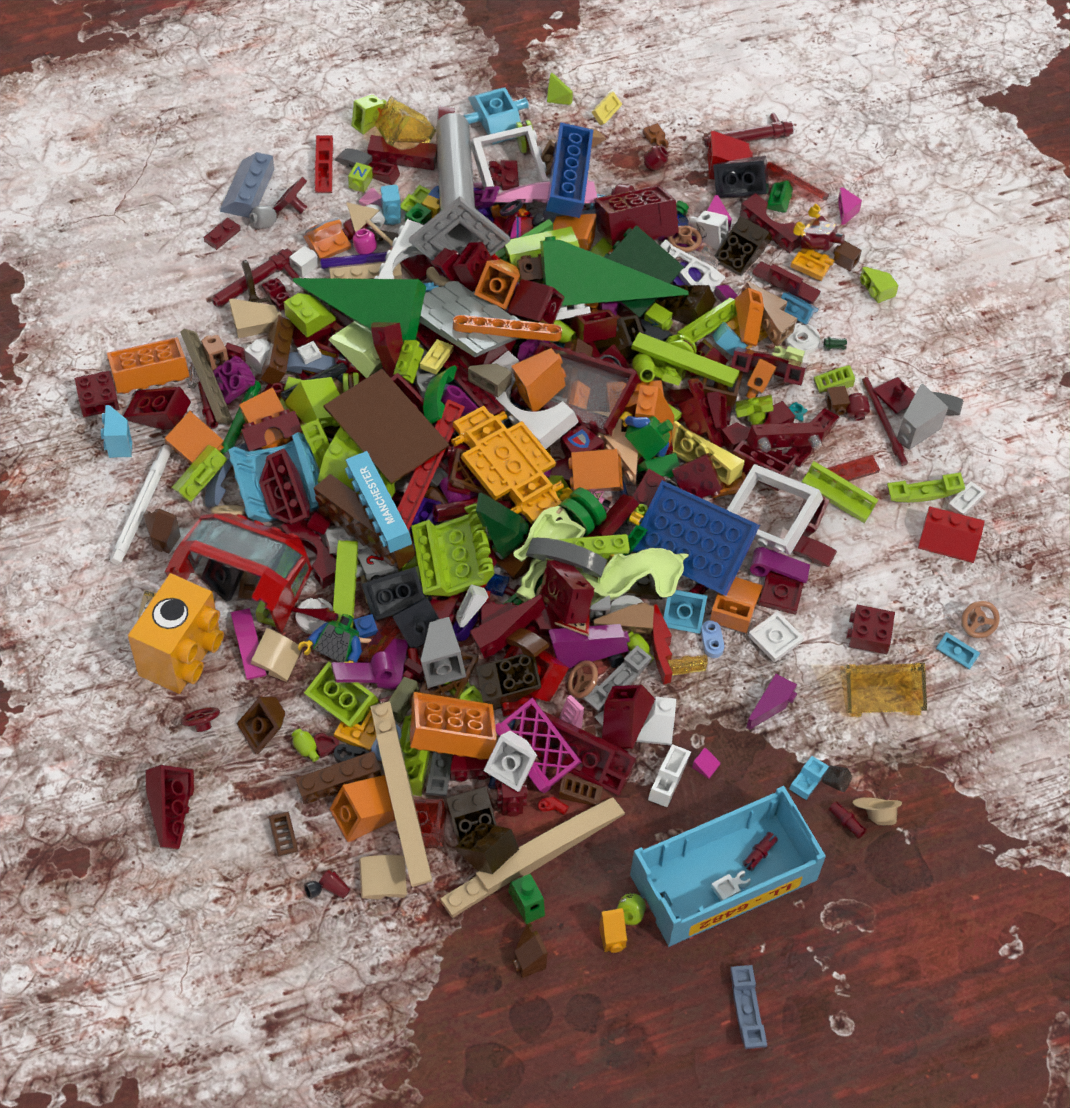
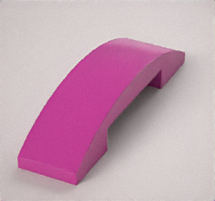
M250 608L230 612L246 679L250 680L266 676L265 669L251 664L259 642Z

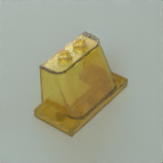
M392 95L375 122V126L382 137L391 146L395 142L429 143L437 131L427 116L403 104Z

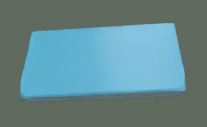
M947 632L936 647V649L968 669L973 666L981 654Z

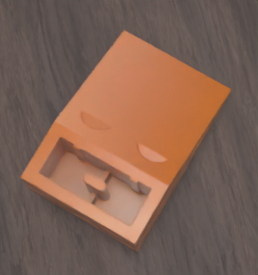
M735 577L727 596L718 592L712 608L710 621L747 633L763 585Z

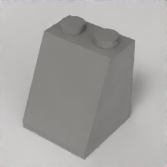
M924 384L919 386L903 416L897 436L899 442L909 450L942 428L948 406Z
M449 617L430 622L421 657L428 688L466 677L461 651Z

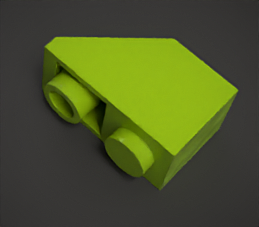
M869 267L862 268L861 284L865 285L870 296L877 303L896 297L899 285L890 273Z

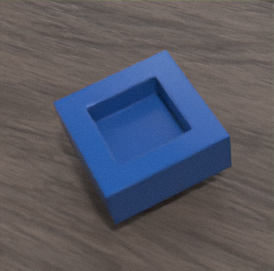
M372 614L353 619L354 626L359 631L358 637L366 638L378 634Z

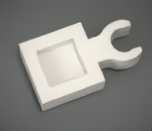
M741 871L735 878L728 874L713 882L711 888L720 901L741 893L740 887L745 888L749 886L751 879L742 881L740 878L745 876V871Z

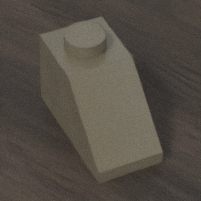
M497 363L470 366L468 368V381L499 397L512 384V372Z

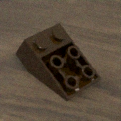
M740 216L712 260L742 276L760 257L772 240L770 232Z
M674 285L687 290L688 295L658 297L654 304L657 303L672 312L673 320L689 325L712 310L717 300L709 285Z
M633 315L617 319L616 337L593 341L600 355L612 345L617 347L625 359L634 358L637 354L641 353L632 349V344L638 333H643L638 316Z
M520 654L476 667L483 703L493 704V710L503 708V703L516 702L542 687L536 659L532 656Z
M478 787L443 798L457 844L481 823L497 826L486 787Z

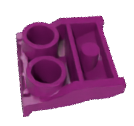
M237 356L225 361L213 371L226 405L230 404L235 398L255 384V377L249 366Z

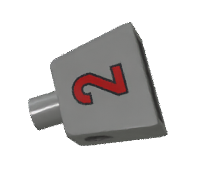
M369 547L358 553L359 564L357 565L356 578L364 575L367 582L398 572L395 566L388 565L383 557L380 555L376 556Z

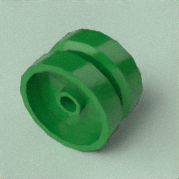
M581 487L576 488L569 498L564 499L558 505L567 512L571 521L586 529L583 537L588 536L594 530V527L600 525L607 516L599 500L591 492Z

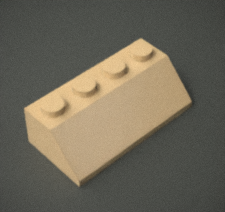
M386 261L329 267L330 278L374 279L375 276H379L380 266ZM400 263L393 270L394 279H402Z

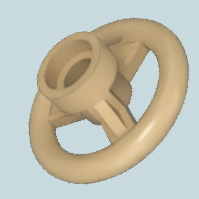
M221 505L211 509L212 514L231 513L233 515H246L244 506Z

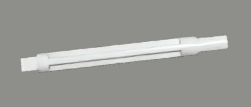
M164 444L160 448L115 544L109 560L115 565H119L126 555L166 467V462L172 451V448Z

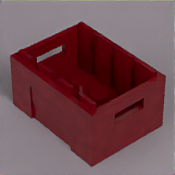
M660 185L594 198L598 232L612 247L618 240L622 242L625 238L623 236L629 228L633 229L636 225L653 240L661 236L665 238L675 236V233H679L676 199Z

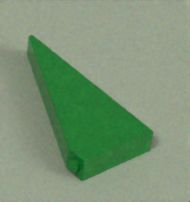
M556 236L545 237L544 241H540L543 284L554 287L565 297L562 306L688 295L687 290L556 239Z
M293 278V282L368 330L372 331L371 323L400 322L403 344L405 340H416L427 287L419 279Z

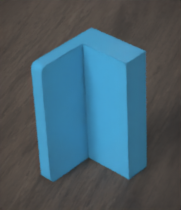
M784 292L781 297L787 301L785 312L798 318L797 320L804 324H808L813 313L819 310V308L790 293Z

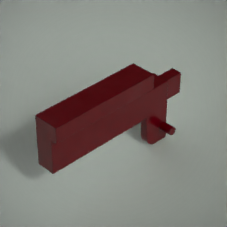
M623 494L608 510L606 519L600 525L595 526L594 530L586 537L613 535L639 506V503L634 497Z

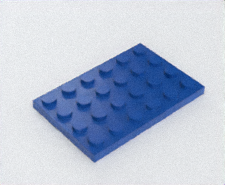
M661 480L640 524L648 531L633 551L637 553L649 548H662L670 550L674 554H688L689 556L683 561L684 571L682 575L727 596L760 525Z

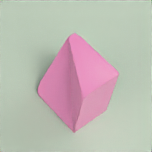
M371 188L359 200L361 206L374 204L381 207V196L374 188Z

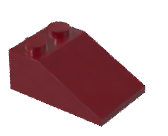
M181 387L137 390L123 417L128 421L161 430L173 429L183 419L191 400Z

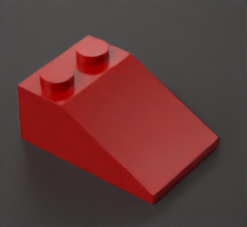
M511 645L504 659L523 654L521 648ZM543 651L535 657L542 687L530 694L534 698L550 702L569 667L546 651Z

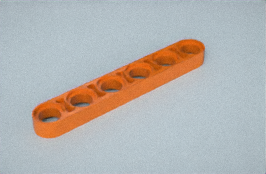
M458 315L453 318V329L458 332H476L544 341H559L562 337V328L555 324Z

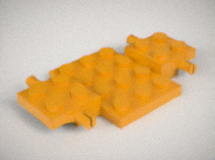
M484 406L454 421L453 427L459 433V436L451 439L452 444H454L453 446L456 447L465 442L471 448L461 455V459L494 500L509 493V497L516 505L510 510L517 514L522 513L531 524L536 521L544 510L556 507L562 502L556 492L564 488L563 483L558 481L552 485L543 474L555 467L556 462L523 421L507 429L501 422L507 419L505 412L503 411L494 416Z

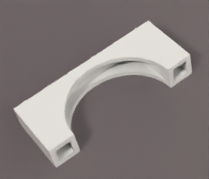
M408 219L405 225H401L398 232L399 237L394 238L393 248L388 250L386 262L381 264L380 274L375 276L374 279H394L393 270L401 261L414 255L423 254L409 243V237L424 225Z
M507 351L492 363L506 367L512 372V384L499 397H494L505 408V414L508 415L510 422L516 425L523 421L545 449L579 422L574 411L563 401L550 409L537 412L524 411L515 407L510 402V392L515 382L511 366L519 363V360Z

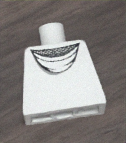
M703 211L698 218L692 216L689 220V226L696 228L701 234L702 242L716 250L720 248L729 234L728 216Z

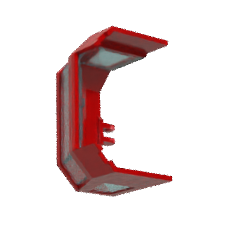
M218 513L201 515L176 548L165 570L167 577L171 573L188 580L190 574L195 572L202 556L224 563L223 565L230 568L232 566L259 576L261 578L252 595V599L254 601L260 599L266 603L265 608L270 611L277 631L282 633L292 613L291 609L295 607L312 571L308 555L300 538L293 533H283L276 527L269 528L260 521L255 520L253 522L247 520L245 516L240 514Z

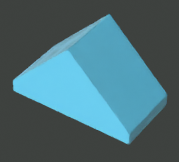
M725 322L712 334L715 342L732 357L734 350L738 346L743 348L748 346L742 342L741 338Z

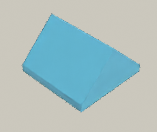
M676 590L673 596L667 598L664 620L668 628L700 634L707 595Z

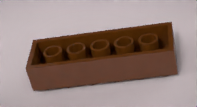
M329 474L314 487L315 499L318 502V510L321 515L329 517L337 527L341 526L345 529L349 536L356 537L363 546L371 548L372 552L376 556L380 555L383 557L388 565L401 569L416 555L413 542L411 545L392 553L389 552L387 546L383 547L379 538L381 534L380 532H375L372 524L374 520L373 518H368L365 511L367 506H362L358 497L359 494L333 475Z

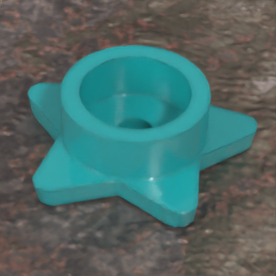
M798 402L791 404L788 408L795 415V419L803 422V415L807 413L808 409H805Z

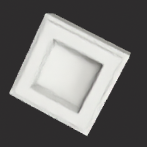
M314 341L297 348L305 365L322 357Z

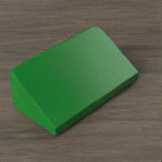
M789 180L773 183L767 209L782 213L787 212L793 192V187Z

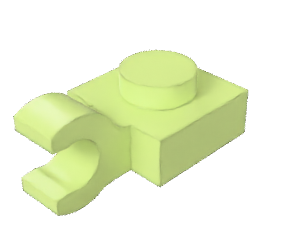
M775 346L774 352H772V355L803 362L805 351L790 346L787 349Z

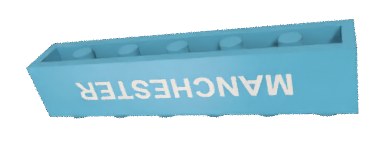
M366 451L346 459V474L349 479H353L352 486L355 492L359 491L358 497L362 506H367L365 511L368 518H373L374 520L372 524L375 532H380L381 534L379 538L382 546H387L389 552L392 553L411 545L410 533L368 452Z

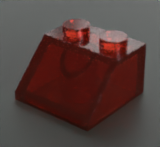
M414 799L425 848H443L447 814L443 799Z

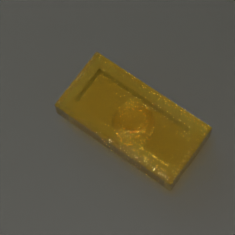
M707 655L684 656L680 659L668 660V664L673 672L672 676L706 671L708 658Z

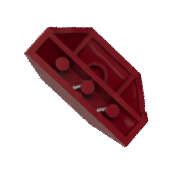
M283 448L268 455L259 484L270 516L291 525L308 518L310 503L299 472L287 451Z

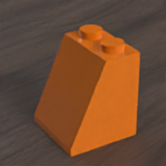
M581 214L580 218L568 215L556 216L553 230L572 227L579 247L590 251L595 239L597 214Z
M502 259L487 261L474 295L503 309H507L520 277L517 266Z
M552 348L511 366L518 393L531 412L539 411L566 386L564 380L566 374L561 367V364H563L562 358Z
M640 385L635 417L649 418L655 416L660 423L670 420L673 425L675 416L660 388ZM672 430L669 431V433H670L669 447H670V443H671Z
M273 388L239 404L246 424L254 422L255 425L262 422V418L272 415V418L280 416L279 412L284 411ZM269 428L265 432L267 445L261 447V450L283 446L293 441V437L283 439L278 429Z
M191 411L164 438L165 444L170 446L172 450L190 464L197 459L208 445L215 447L220 452L224 448L222 446L224 440Z
M618 449L571 453L572 458H569V469H573V477H570L571 488L575 490L581 487L589 492L623 491L621 453Z
M385 775L343 785L329 808L347 842H351L396 820Z

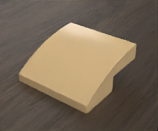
M266 628L251 660V664L269 671L270 676L287 682L302 649L299 651L298 644Z
M377 855L361 857L359 859L361 898L382 900L384 896L405 898L407 887L404 856Z

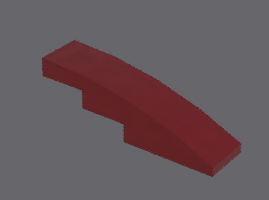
M825 408L811 421L820 422L825 431L822 441L840 417ZM818 446L792 447L786 454L791 456L798 454L799 458L796 466L800 468Z

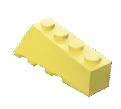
M674 422L671 437L674 450L672 454L676 453L677 457L688 462L709 453L720 480L727 485L742 476L744 460L684 428L679 422Z

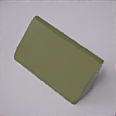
M407 677L402 679L389 699L394 719L398 723L402 722L411 708L409 700L413 692H419L417 681Z

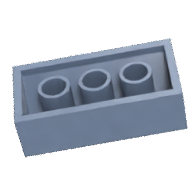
M256 152L241 161L222 203L220 212L249 218L252 209L259 206L274 172L273 155Z

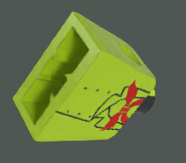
M372 94L354 100L351 126L361 134L371 130L382 121L383 110L388 108L387 101L385 99L380 100Z

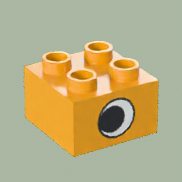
M171 573L168 575L128 634L138 676L178 694L182 692L187 683L195 684L198 681L204 667L201 661L208 651L215 653L219 649L224 637V632L219 629L220 611L215 608L212 591Z

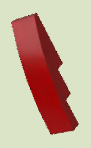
M316 135L315 193H332L333 135Z
M655 604L653 605V629L651 632L652 648L658 672L665 685L671 683L673 674L669 666L672 659V653L669 648L672 635L658 605Z

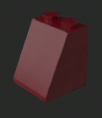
M521 279L515 288L514 298L508 305V313L526 322L554 324L565 297L554 287Z

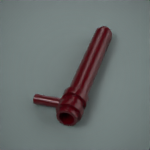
M771 113L770 119L772 123L770 125L723 132L721 134L744 142H751L768 138L778 139L780 136L789 137L793 134L794 130L791 121H779L776 114ZM710 135L704 137L705 147L709 146Z
M288 248L282 249L277 255H272L268 258V261L252 270L254 285L283 269L292 279L300 278L290 266L289 257L293 253ZM245 275L213 295L211 300L215 307L224 306L229 302V299H235L248 290Z

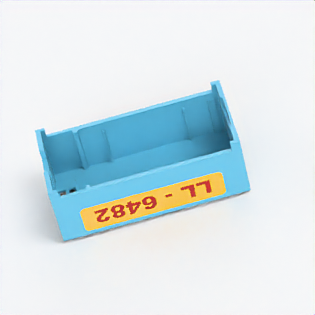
M782 786L769 796L643 850L641 847L634 850L630 876L642 898L646 899L656 918V924L667 945L670 947L817 881L826 856L786 788ZM767 832L773 833L774 835L769 841L774 836L778 838V841L768 851V856L765 859L762 858L753 871L746 869L751 862L746 867L743 866L742 862L753 851V846L758 844ZM745 871V876L740 879L746 881L750 878L749 886L745 888L740 887L741 893L720 901L711 888V884L728 874L735 878L739 872Z

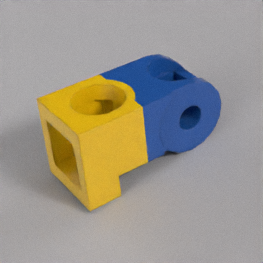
M439 186L434 187L422 203L423 206L432 210V218L440 213Z

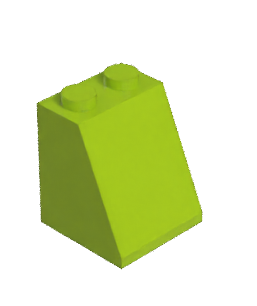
M332 377L300 381L286 399V404L296 412V415L305 424L319 419L323 428L326 426H339L323 407L326 403L340 395Z

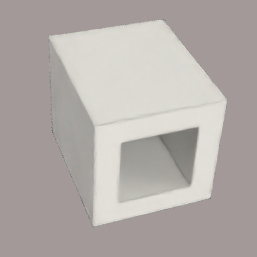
M304 246L289 257L290 266L303 278L318 267L317 254Z

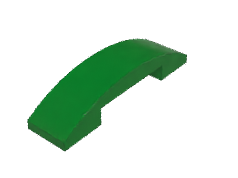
M455 365L434 376L427 386L423 408L424 417L431 424L442 418L445 405L440 400L445 384L454 379L457 369Z

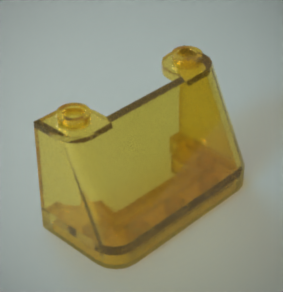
M925 663L857 666L856 664L840 666L846 713H850V717H862V713L909 712V715H921V711H927Z

